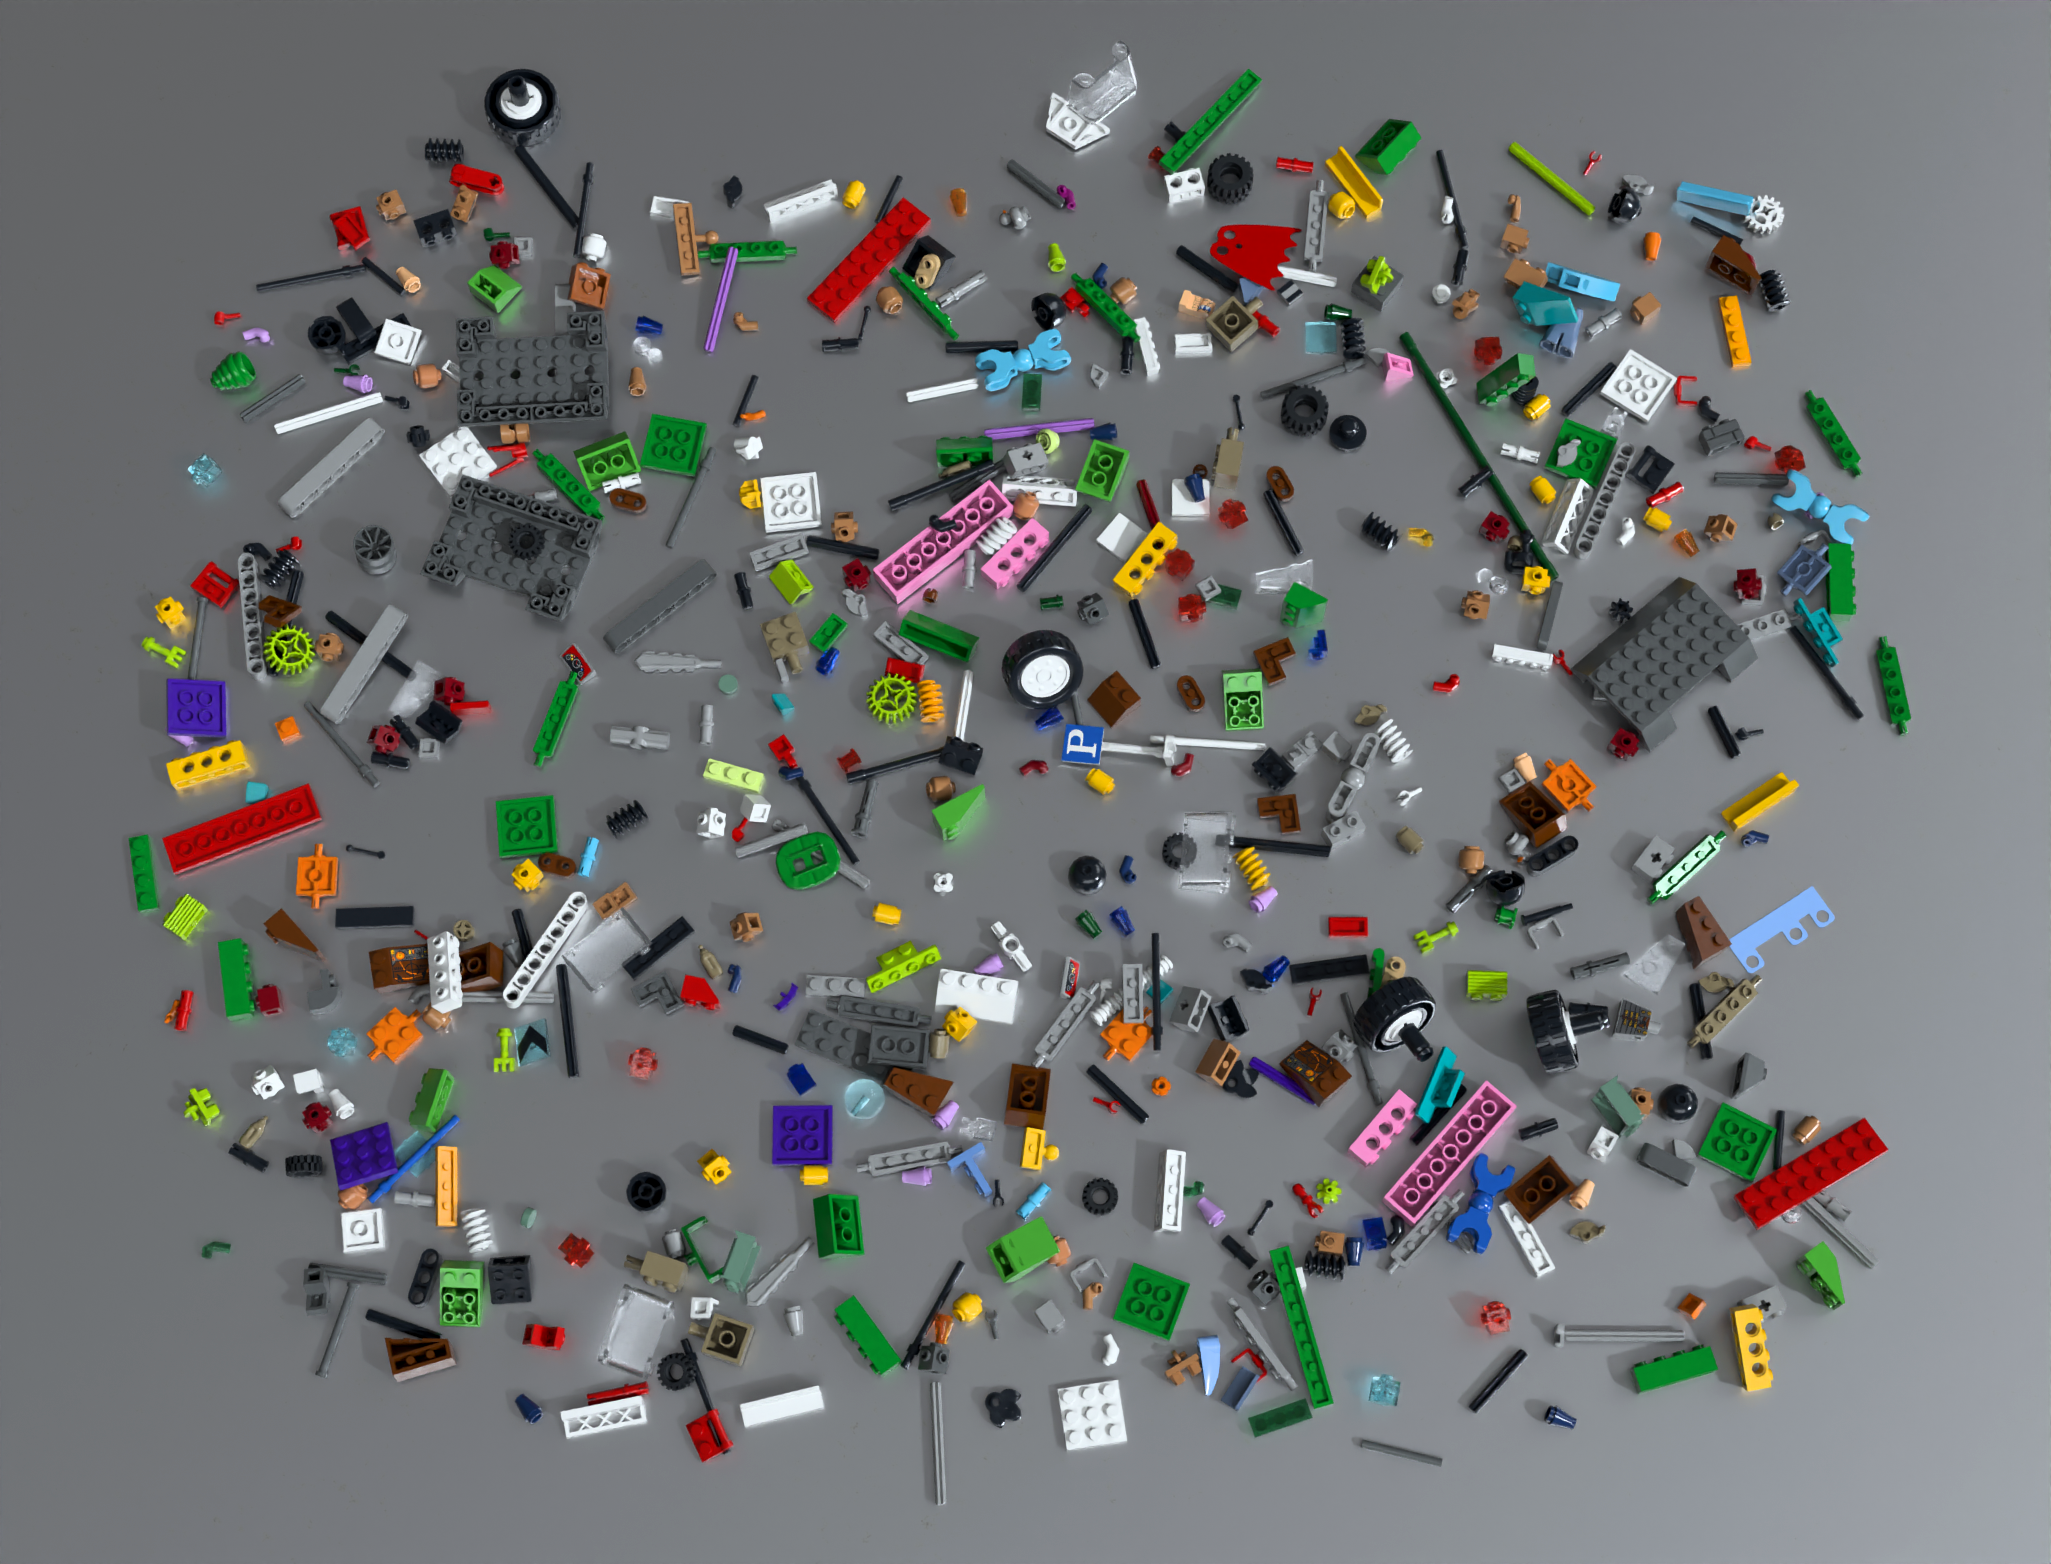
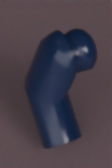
M1101 263L1092 275L1093 281L1101 289L1107 286V281H1105L1103 275L1108 270V266L1104 263Z
M782 766L778 774L784 780L789 781L804 776V771L802 767L791 769L787 766Z
M1751 830L1742 836L1741 844L1745 847H1749L1757 841L1767 844L1769 835Z
M1125 855L1119 873L1124 882L1131 884L1137 878L1136 874H1133L1130 869L1134 859Z
M731 964L728 968V974L733 976L728 991L737 993L741 983V967Z

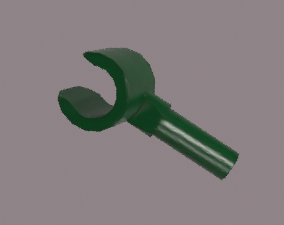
M492 228L483 230L485 240L488 242H492L495 238L510 237V232L494 233Z
M353 364L346 369L334 368V373H346L350 376H356L358 373H353L352 371H358L360 368L358 365Z

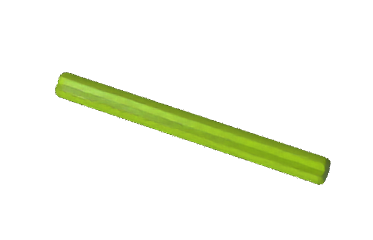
M1513 142L1509 146L1508 150L1583 212L1590 216L1595 211L1594 205L1518 143Z

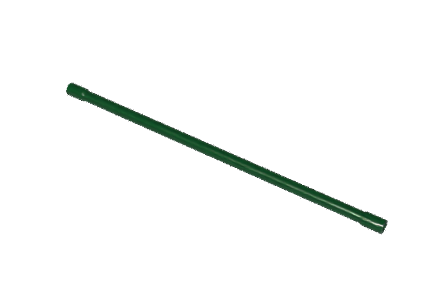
M1409 332L1403 333L1399 339L1412 356L1481 470L1488 465L1490 470L1493 471L1419 352ZM1494 473V475L1488 478V481L1520 533L1523 534V530L1530 529ZM1534 537L1530 544V549L1541 567L1548 569L1547 576H1550V582L1559 577V574Z

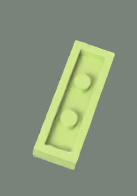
M709 758L703 777L759 793L764 774Z

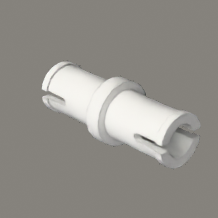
M1503 443L1502 448L1504 449L1501 450V455L1511 456L1519 461L1522 459L1536 464L1539 458L1535 457L1540 455V452L1525 449L1524 446L1517 447Z
M638 472L624 477L620 475L616 479L602 482L605 494L617 488L625 489L629 486L641 484Z

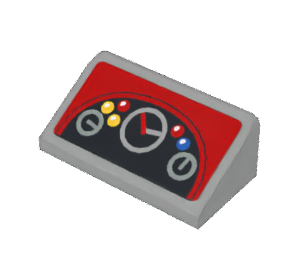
M575 642L560 655L569 670L578 674L576 679L580 685L596 676L595 670Z
M1070 956L1065 957L1060 998L1072 1000L1076 994L1080 963Z

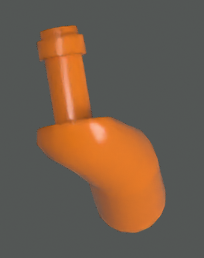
M760 410L755 413L741 414L740 418L747 421L758 420L765 417L766 413L764 410Z
M174 1000L172 1009L165 1017V1023H169L176 1017V1007L179 1006L180 1000Z

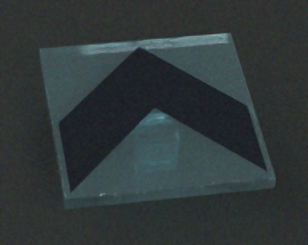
M545 1018L514 1028L518 1065L520 1067L551 1057L547 1021Z

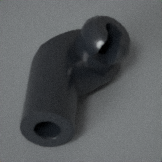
M1703 396L1698 404L1700 412L1703 416L1716 422L1720 414L1711 410V398Z
M932 515L929 518V525L938 532L942 533L957 528L954 519L943 522L937 515Z
M1394 1215L1390 1219L1393 1225V1232L1386 1238V1241L1391 1246L1405 1233L1404 1220L1398 1215Z

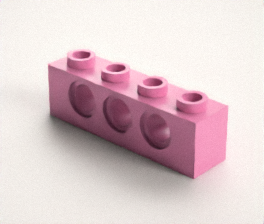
M1031 518L980 569L981 576L996 589L1001 586L1004 587L1014 573L1020 572L1027 560L1030 561L1034 558L1039 548L1042 549L1049 542V532L1034 518ZM1026 540H1032L1034 543L1031 544V545H1028V544H1025L1024 542H1025ZM1015 552L1021 554L1019 557L1012 556V554ZM1005 565L1008 568L1006 570H1000L999 566Z
M1399 1089L1349 1147L1347 1152L1363 1166L1366 1167L1369 1163L1373 1165L1379 1158L1377 1153L1381 1149L1386 1150L1391 1144L1390 1138L1393 1134L1398 1135L1405 1127L1402 1125L1406 1119L1410 1121L1414 1117L1415 1108L1418 1104ZM1399 1111L1402 1117L1395 1119L1392 1117L1391 1112ZM1379 1126H1387L1389 1132L1387 1134L1381 1133ZM1366 1141H1375L1377 1147L1369 1148L1366 1145Z

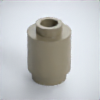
M1405 826L1395 836L1398 842L1410 854H1417L1424 848V840L1412 828Z
M934 1029V1032H930L929 1052L932 1058H946L949 1050L950 1034L946 1033L945 1029Z

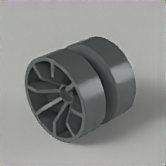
M369 525L356 533L353 540V548L361 569L370 574H382L389 571L394 566L397 558L390 532L382 526Z

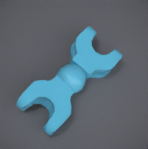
M1057 329L1041 332L1036 337L1035 342L1028 345V349H1018L1013 355L1011 351L1003 353L994 349L978 354L975 358V364L980 370H995V372L985 378L984 385L988 391H995L1005 388L1009 384L1010 379L1018 375L1017 370L1021 372L1028 371L1033 365L1035 369L1045 368L1051 371L1069 365L1071 357L1066 350H1051V348L1060 343V332Z
M1789 469L1787 477L1796 485L1795 494L1786 497L1776 493L1773 494L1771 500L1787 511L1801 508L1805 511L1808 510L1810 515L1816 519H1824L1823 521L1829 525L1830 533L1834 539L1843 544H1851L1852 546L1854 539L1845 531V521L1850 518L1867 521L1870 517L1869 514L1854 504H1846L1844 506L1832 505L1827 497L1822 495L1816 496L1817 493L1812 491L1811 483L1807 476L1796 470Z

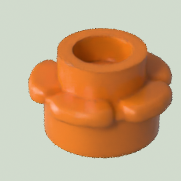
M1165 1077L1155 1078L1152 1081V1091L1156 1095L1164 1096L1171 1089V1084Z

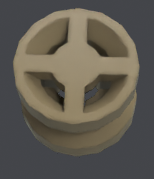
M459 920L453 927L455 936L461 942H469L475 935L473 926L467 920Z

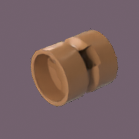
M529 424L500 425L503 444H511L515 440L518 443L530 441Z

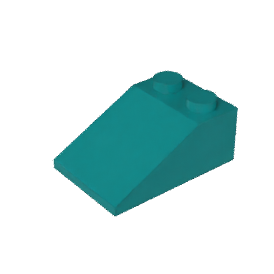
M1524 281L1512 297L1521 321L1526 324L1530 323L1540 326L1577 323L1579 320L1570 297Z

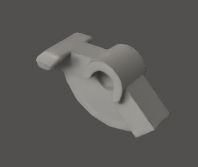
M1627 174L1622 177L1623 184L1637 193L1650 195L1654 190V185H1648L1647 181L1639 175Z
M1573 439L1567 445L1559 447L1557 450L1556 467L1563 468V466L1570 465L1576 459L1577 446L1580 445V440Z
M849 588L842 590V595L846 596V605L853 614L868 615L864 595H858Z

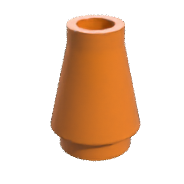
M1648 232L1643 238L1646 260H1657L1662 240L1659 233Z

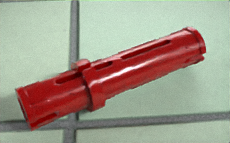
M644 1381L633 1385L624 1384V1387L588 1393L587 1399L590 1400L588 1405L591 1406L649 1394V1389L645 1388L648 1387V1383Z

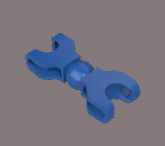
M1480 1153L1475 1158L1470 1170V1178L1474 1183V1190L1468 1200L1469 1208L1465 1211V1214L1459 1215L1450 1223L1446 1235L1447 1241L1454 1242L1459 1238L1461 1232L1470 1233L1475 1240L1473 1251L1479 1255L1486 1250L1492 1236L1487 1219L1493 1208V1198L1511 1184L1515 1173V1167L1507 1165L1500 1175H1493L1488 1171V1156L1484 1153Z

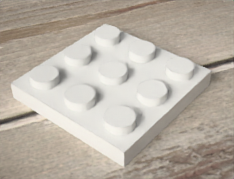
M1630 349L1601 390L1600 395L1647 423L1673 387L1677 378Z
M468 427L458 428L419 455L451 499L455 494L462 475L481 480L497 469V465Z
M816 472L761 478L766 533L822 527Z
M1118 1380L1058 1389L1067 1451L1127 1442Z

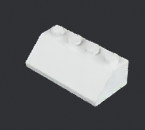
M941 969L935 1012L947 1014L950 1010L955 1011L961 1007L973 1018L1012 1024L1018 992V981Z

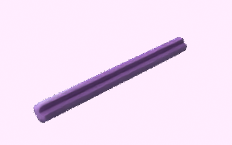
M729 247L703 347L707 352H713L738 255L737 248Z
M1093 418L985 429L984 436L992 437V440L1037 435L1041 429L1045 428L1060 433L1089 430L1094 428L1095 425Z

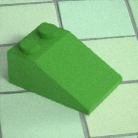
M1094 439L1075 491L1111 502L1129 461V451Z
M983 784L932 810L933 822L943 840H951L957 837L958 833L962 831L984 801L985 787Z

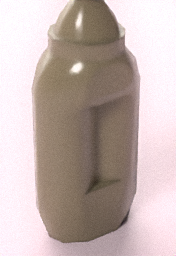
M968 460L948 466L941 474H938V477L948 478L972 468V464Z
M699 945L700 961L709 977L715 979L722 975L723 970L714 954L703 948V945Z
M264 1116L263 1119L249 1126L239 1140L242 1146L250 1149L264 1132L268 1116Z

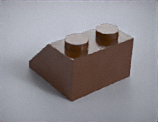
M1115 671L1105 679L1087 699L1111 729L1141 706L1140 696L1118 671Z

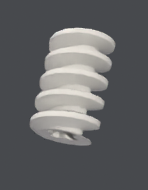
M1003 517V520L997 518L996 522L998 525L991 524L993 531L988 528L986 529L988 536L982 534L983 541L976 540L979 548L990 557H993L1003 547L1002 544H1006L1007 539H1011L1012 534L1017 532L1016 526L1006 517Z
M1390 719L1381 724L1374 734L1379 736L1380 744H1384L1383 749L1388 750L1387 755L1392 756L1391 761L1395 763L1408 757L1413 750L1407 751L1410 744L1403 745L1406 738H1398L1401 735V731L1394 732L1397 725L1390 726L1393 722V719Z
M475 1208L460 1213L465 1215L461 1218V1221L467 1223L463 1226V1229L468 1231L465 1233V1237L470 1238L467 1241V1245L472 1246L468 1250L470 1253L483 1251L493 1242L492 1240H486V1237L490 1236L491 1233L484 1232L489 1227V1225L482 1223L487 1220V1217H481V1214L486 1212L485 1209Z

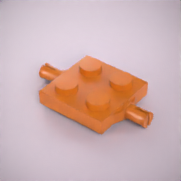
M1551 759L1544 763L1551 771V774L1541 785L1567 813L1580 804L1588 812L1594 808L1587 797L1597 786L1571 759L1558 767Z
M315 844L314 855L298 857L296 895L311 897L312 909H319V899L321 897L336 896L338 858L322 855L323 844Z
M1147 1006L1143 1009V1024H1123L1122 1009L1105 1028L1100 1036L1110 1047L1102 1055L1107 1061L1115 1053L1122 1055L1130 1061L1152 1036L1151 1027L1146 1023L1145 1019L1152 1013L1151 1009Z
M394 1007L366 1033L375 1045V1048L367 1056L373 1061L382 1053L395 1062L423 1036L413 1023L422 1014L416 1009L408 1017Z

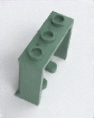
M1617 1075L1601 1086L1598 1090L1599 1092L1595 1094L1596 1096L1591 1101L1619 1138L1623 1135L1627 1138L1643 1123L1641 1120L1645 1115L1641 1116L1640 1109L1623 1086L1617 1083Z
M735 1230L737 1238H734L722 1270L723 1275H720V1278L725 1287H727V1290L738 1293L739 1291H745L761 1246H758L755 1242L756 1237Z

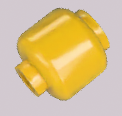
M1342 191L1330 196L1328 209L1340 219L1349 218L1355 211V201Z
M965 1292L953 1302L952 1313L960 1322H971L982 1312V1300L975 1293Z

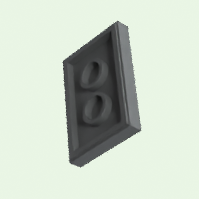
M872 1024L867 1064L927 1069L930 1030Z

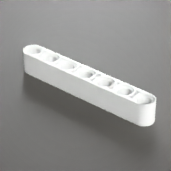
M574 892L570 895L505 988L503 998L507 1007L517 1008L521 1005L587 910V899L582 892ZM577 900L583 901V904L580 906H576L573 903ZM565 916L572 917L570 921L562 920ZM555 931L561 932V935L559 937H553L552 933ZM543 947H549L550 951L547 953L541 952V949ZM534 962L540 964L539 967L535 969L530 968V965ZM522 978L529 980L526 984L518 983ZM511 994L517 995L515 1000L507 999Z

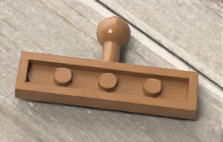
M692 203L673 204L681 276L699 275L696 242H706L709 245L716 244L719 236L713 230L706 232L704 235H695Z

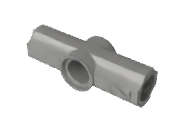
M612 726L610 732V743L630 745L632 748L642 750L647 749V747L667 750L669 747V732L653 731L643 726H634L633 728Z

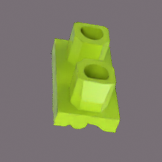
M1379 256L1378 260L1369 259L1367 270L1372 273L1371 275L1363 274L1360 279L1361 285L1369 288L1372 294H1377L1380 285L1384 286L1385 283H1391L1393 280V276L1390 274L1391 269L1384 262L1385 257Z
M195 1088L189 1090L190 1095L188 1098L190 1101L185 1103L187 1109L183 1112L186 1118L192 1116L194 1121L200 1117L205 1127L210 1125L211 1120L218 1116L220 1112L215 1103L208 1107L205 1106L204 1102L211 1098L207 1088L198 1091Z

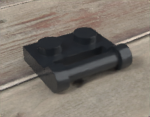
M1647 445L1643 450V455L1635 466L1627 472L1626 476L1654 494L1675 463L1656 452L1653 447ZM1652 458L1654 461L1643 477L1639 476V471L1647 460Z

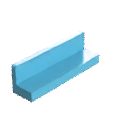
M1683 181L1681 186L1677 187V201L1748 216L1753 203L1752 196Z

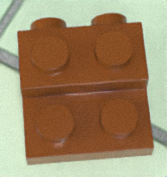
M582 262L573 265L568 283L571 284L568 300L603 310L611 274L606 273L601 268H590L588 264Z

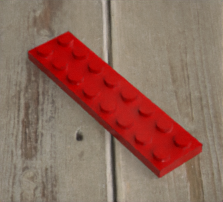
M903 197L807 297V302L835 323L931 222V218Z
M308 783L162 839L173 872L177 875L322 820L311 786Z
M1863 1118L1734 1195V1199L1756 1230H1759L1887 1153L1889 1149L1868 1121Z

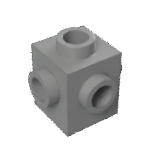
M1341 1029L1333 1034L1321 1048L1337 1061L1342 1062L1345 1060L1347 1062L1354 1056L1353 1051L1357 1045Z

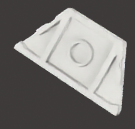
M1054 92L1052 93L1046 124V131L1075 150L1109 134L1110 128Z

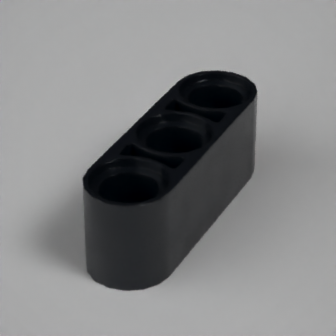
M352 297L336 306L339 314L360 344L377 335L373 326Z
M1568 835L1533 855L1526 866L1528 874L1534 877L1540 876L1573 856L1578 848V840L1574 836ZM1565 843L1571 844L1572 847H1573V849H1572V850L1566 849V848L1564 847V844H1565ZM1548 853H1554L1557 859H1550ZM1533 862L1539 863L1540 866H1541V868H1540V869H1535V868H1533V867H1532V863H1533Z
M426 1249L422 1253L408 1293L410 1303L417 1308L425 1307L428 1304L442 1265V1256L434 1249ZM435 1254L436 1261L428 1264V1257ZM424 1274H429V1281L421 1283V1277ZM417 1293H423V1299L420 1302L414 1301Z

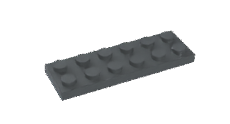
M810 1009L795 1042V1046L879 1081H883L891 1068L912 1071V1068L867 1064L871 1033Z

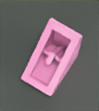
M1391 353L1384 354L1382 368L1385 381L1414 376L1410 359Z

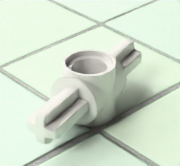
M995 922L991 926V930L1000 940L998 944L1003 949V953L1009 959H1014L1023 972L1027 971L1032 964L1022 952L1024 948L1021 946L1019 939L1012 933L1009 934L1001 922ZM1014 943L1017 947L1014 950H1008L1006 945Z

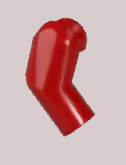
M1451 674L1450 678L1444 683L1434 681L1433 691L1452 692L1459 686V676Z

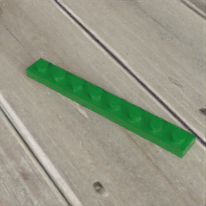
M1248 69L1159 160L1158 164L1173 175L1261 84L1262 79Z
M1289 1246L1270 1250L1269 1254L1313 1408L1316 1409L1334 1404Z

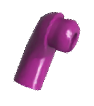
M1059 185L1057 193L1066 200L1068 209H1074L1076 203L1073 192L1067 189L1065 185Z

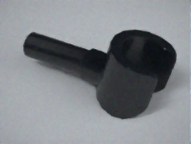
M385 396L384 398L386 401L398 403V408L401 410L409 409L410 402L404 396L399 398Z
M1742 727L1735 734L1740 741H1744L1753 735L1763 734L1764 731L1760 729L1747 732L1745 727Z
M995 1180V1197L992 1201L994 1207V1201L997 1198H1000L1002 1206L1004 1205V1199L1001 1197L1000 1180Z

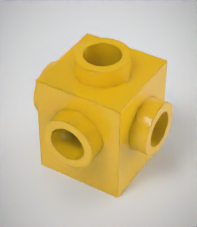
M1540 566L1525 567L1521 591L1530 592L1533 595L1544 594L1546 587L1549 588L1550 576H1547L1548 569H1543Z
M171 596L162 599L155 606L158 611L155 615L162 624L165 622L170 629L186 619L181 612L184 610L183 606L178 600L174 602Z
M529 859L523 864H518L511 874L514 879L512 883L519 890L524 889L526 892L534 890L540 884L539 881L544 877L542 872Z
M959 1007L955 1011L950 1010L944 1017L946 1021L942 1028L960 1042L970 1034L977 1021L967 1011Z
M713 1149L697 1160L703 1169L701 1174L707 1181L712 1180L716 1185L725 1180L731 1173L727 1167L730 1163L723 1155L719 1156Z

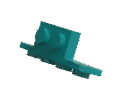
M1796 599L1793 602L1794 611L1798 616L1802 617L1803 625L1812 634L1815 646L1820 648L1824 654L1823 659L1827 665L1830 664L1831 667L1836 666L1839 661L1830 647L1843 640L1824 607L1810 614L1802 599Z
M1442 1047L1415 1111V1115L1424 1123L1430 1122L1436 1107L1451 1108L1465 1075L1460 1069H1452L1457 1056L1448 1047Z

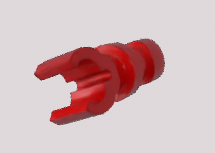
M1298 1183L1292 1187L1295 1195L1301 1198V1203L1307 1206L1309 1214L1313 1218L1318 1217L1314 1212L1315 1208L1318 1209L1319 1213L1324 1212L1319 1204L1313 1202V1197L1311 1195L1308 1196L1301 1184Z

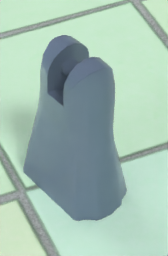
M1577 308L1576 310L1579 319L1577 323L1550 325L1539 345L1542 349L1565 358H1572L1583 319V309Z

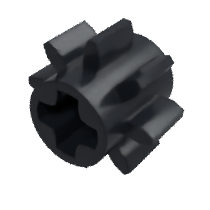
M422 425L410 427V431L406 434L407 442H412L413 447L427 445L426 441L430 439L429 430H424Z
M1620 598L1617 604L1615 602L1611 603L1612 608L1608 613L1613 615V621L1618 620L1622 623L1625 618L1627 620L1631 618L1629 613L1633 611V608L1629 607V601L1625 602Z

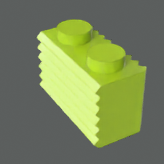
M188 894L177 899L176 907L172 912H168L165 915L164 923L162 924L167 930L184 941L208 911L203 904Z
M1467 971L1466 997H1471V1000H1482L1486 997L1492 1001H1501L1502 998L1507 996L1506 971Z

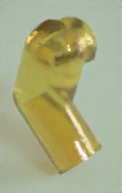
M1409 528V537L1423 539V545L1426 547L1433 545L1434 536L1426 529Z

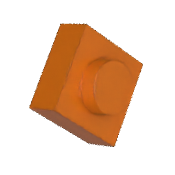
M293 716L275 723L282 742L301 735Z
M1689 1293L1678 1306V1310L1695 1320L1707 1304L1704 1300Z

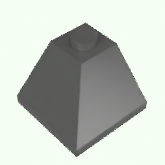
M1745 1053L1738 1060L1732 1099L1736 1100L1759 1085L1762 1080H1765L1767 1068H1764L1765 1061L1750 1053Z

